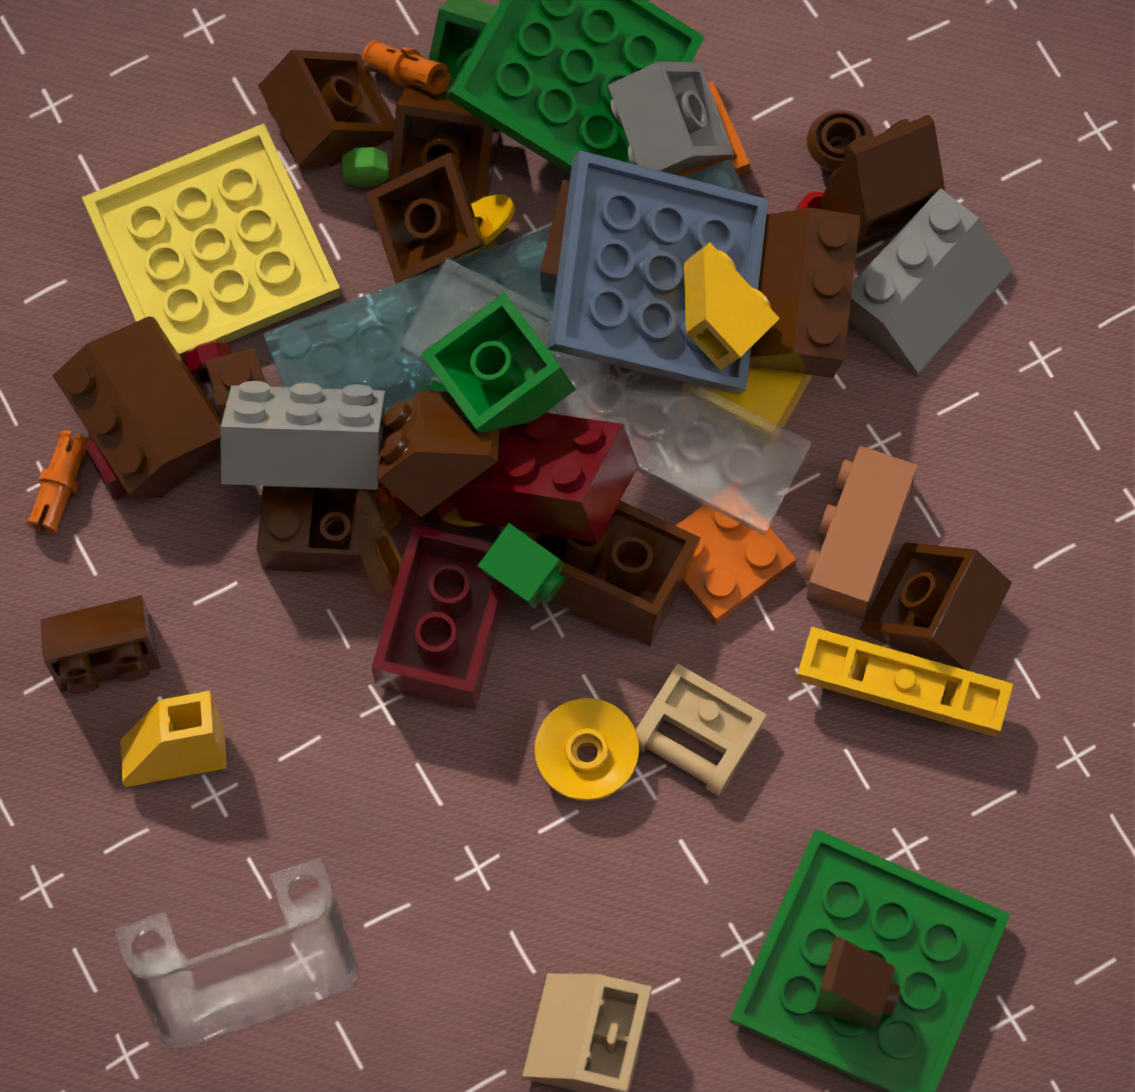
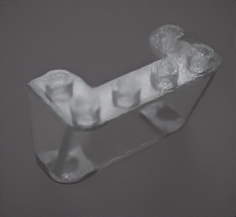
M322 857L270 874L287 925L187 960L185 955L179 951L166 911L114 929L124 963L161 1042L170 1048L178 1050L190 1048L339 995L351 988L357 979L359 971L358 961ZM308 877L318 882L320 889L301 896L295 903L291 901L289 890L294 881L299 878ZM144 933H156L163 938L164 946L154 947L140 952L135 945L136 939Z

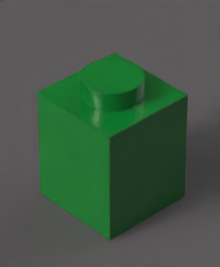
M508 523L478 564L484 573L534 609L540 600L548 603L558 592L565 580V577L560 574L565 568L561 560L510 523Z

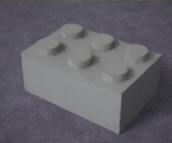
M248 381L239 386H231L221 423V484L378 490L379 481L377 478L383 431L382 421L385 416V391L373 390L369 386L360 384L349 385L343 389H322L314 383H298L292 387H270L269 384L261 381Z

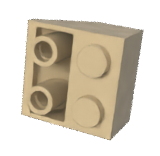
M547 973L522 1079L577 1092H630L651 1003L652 986L600 974Z

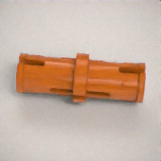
M374 40L369 42L363 50L362 61H367L363 65L364 68L368 71L388 76L394 84L401 87L416 86L431 94L438 95L449 84L450 73H444L449 70L448 66L423 58L415 49L409 47L397 49L382 41Z
M62 430L48 469L41 471L38 479L41 488L30 517L26 521V525L37 532H41L42 526L46 527L45 534L57 535L58 526L69 496L76 495L79 487L76 478L87 451L85 447L87 446L86 442L89 441L88 438L79 433L76 434L75 440L71 439L72 431Z

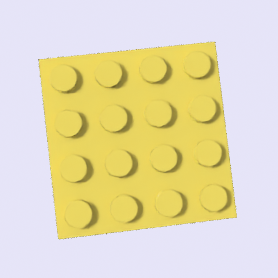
M265 124L82 197L135 322L148 316L154 317L183 361L185 360L184 355L198 344L209 341L228 343L341 296L339 284Z

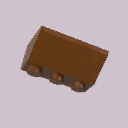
M816 208L767 214L758 290L765 295L771 309L780 319L751 346L750 366L834 378L844 361L860 215Z
M148 316L87 343L52 375L129 495L162 498L221 445V418L154 317Z
M621 500L598 543L530 531L526 533V536L559 558L565 566L560 573L565 577V580L551 601L647 646H651L671 610L701 538Z

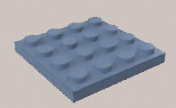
M579 151L572 161L548 350L735 395H740L746 391L751 347L739 359L720 371L686 334L684 263L711 242L717 250L724 252L732 259L736 271L752 288L758 290L768 199Z

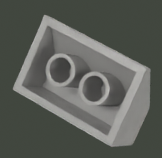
M940 188L855 279L852 285L848 322L914 375L918 376L1009 277L1013 268L980 218Z

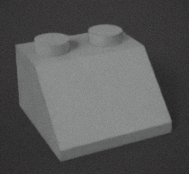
M656 62L608 85L613 98L611 100V109L617 122L624 128L629 142L628 156L632 164L674 175L734 155L701 63Z

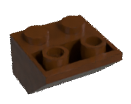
M930 115L911 122L908 119H903L890 126L882 134L872 138L864 135L852 141L845 148V156L838 169L829 177L828 181L830 183L819 203L824 210L860 215L857 246L906 226L940 188L945 190L935 123Z
M263 486L256 549L262 569L316 572L360 559L366 489Z
M142 595L40 619L43 659L60 692L68 690L72 694L87 693L97 689L100 682L117 678L123 682L137 681L147 677L150 674V670L161 668L149 611Z

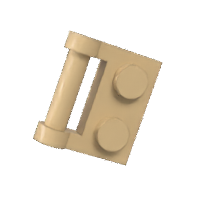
M677 663L636 729L639 751L642 753L646 750L653 752L706 783V790L720 797L766 722L767 714ZM663 720L723 753L724 756L719 764L716 766L659 733L657 730Z

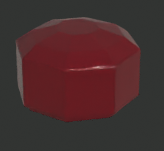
M209 341L198 344L184 356L187 368L196 382L207 384L211 383L206 361L232 354L228 343Z

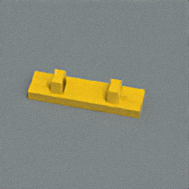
M815 627L810 629L796 681L997 738L1002 728L1013 683Z

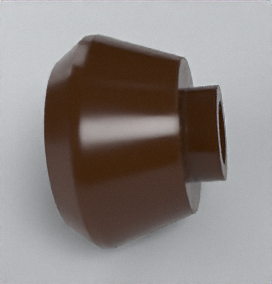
M833 110L820 115L811 124L807 134V148L812 159L822 169L832 174L838 169L845 156L844 150L852 141L864 135L872 138L874 134L868 122L860 115L848 110Z

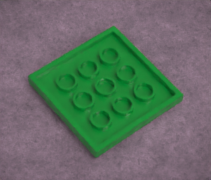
M499 0L445 98L570 175L573 157L579 151L632 164L628 156L629 142L624 128L617 122L611 109V100L613 98L608 85L656 62H692L705 36L648 0Z
M815 829L733 1010L729 1023L882 1092H935L1011 914ZM835 937L846 939L895 966L891 983L901 985L892 1017L882 1014L877 1029L815 1011Z

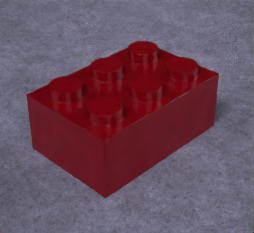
M544 413L535 421L500 428L497 463L451 496L461 519L464 521L506 527L510 523L518 530L598 543L639 464L623 424Z
M415 524L412 525L371 667L375 686L476 710L509 591L484 573L478 566L494 543Z

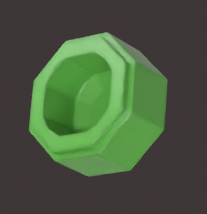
M373 147L355 148L342 156L345 183L358 188H375L389 180L388 153Z

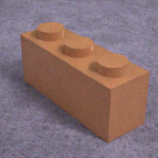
M860 445L854 462L847 459L844 460L835 488L843 490L837 507L830 504L827 505L818 533L826 535L820 552L811 549L802 573V579L809 581L808 599L865 618L913 487L917 464Z

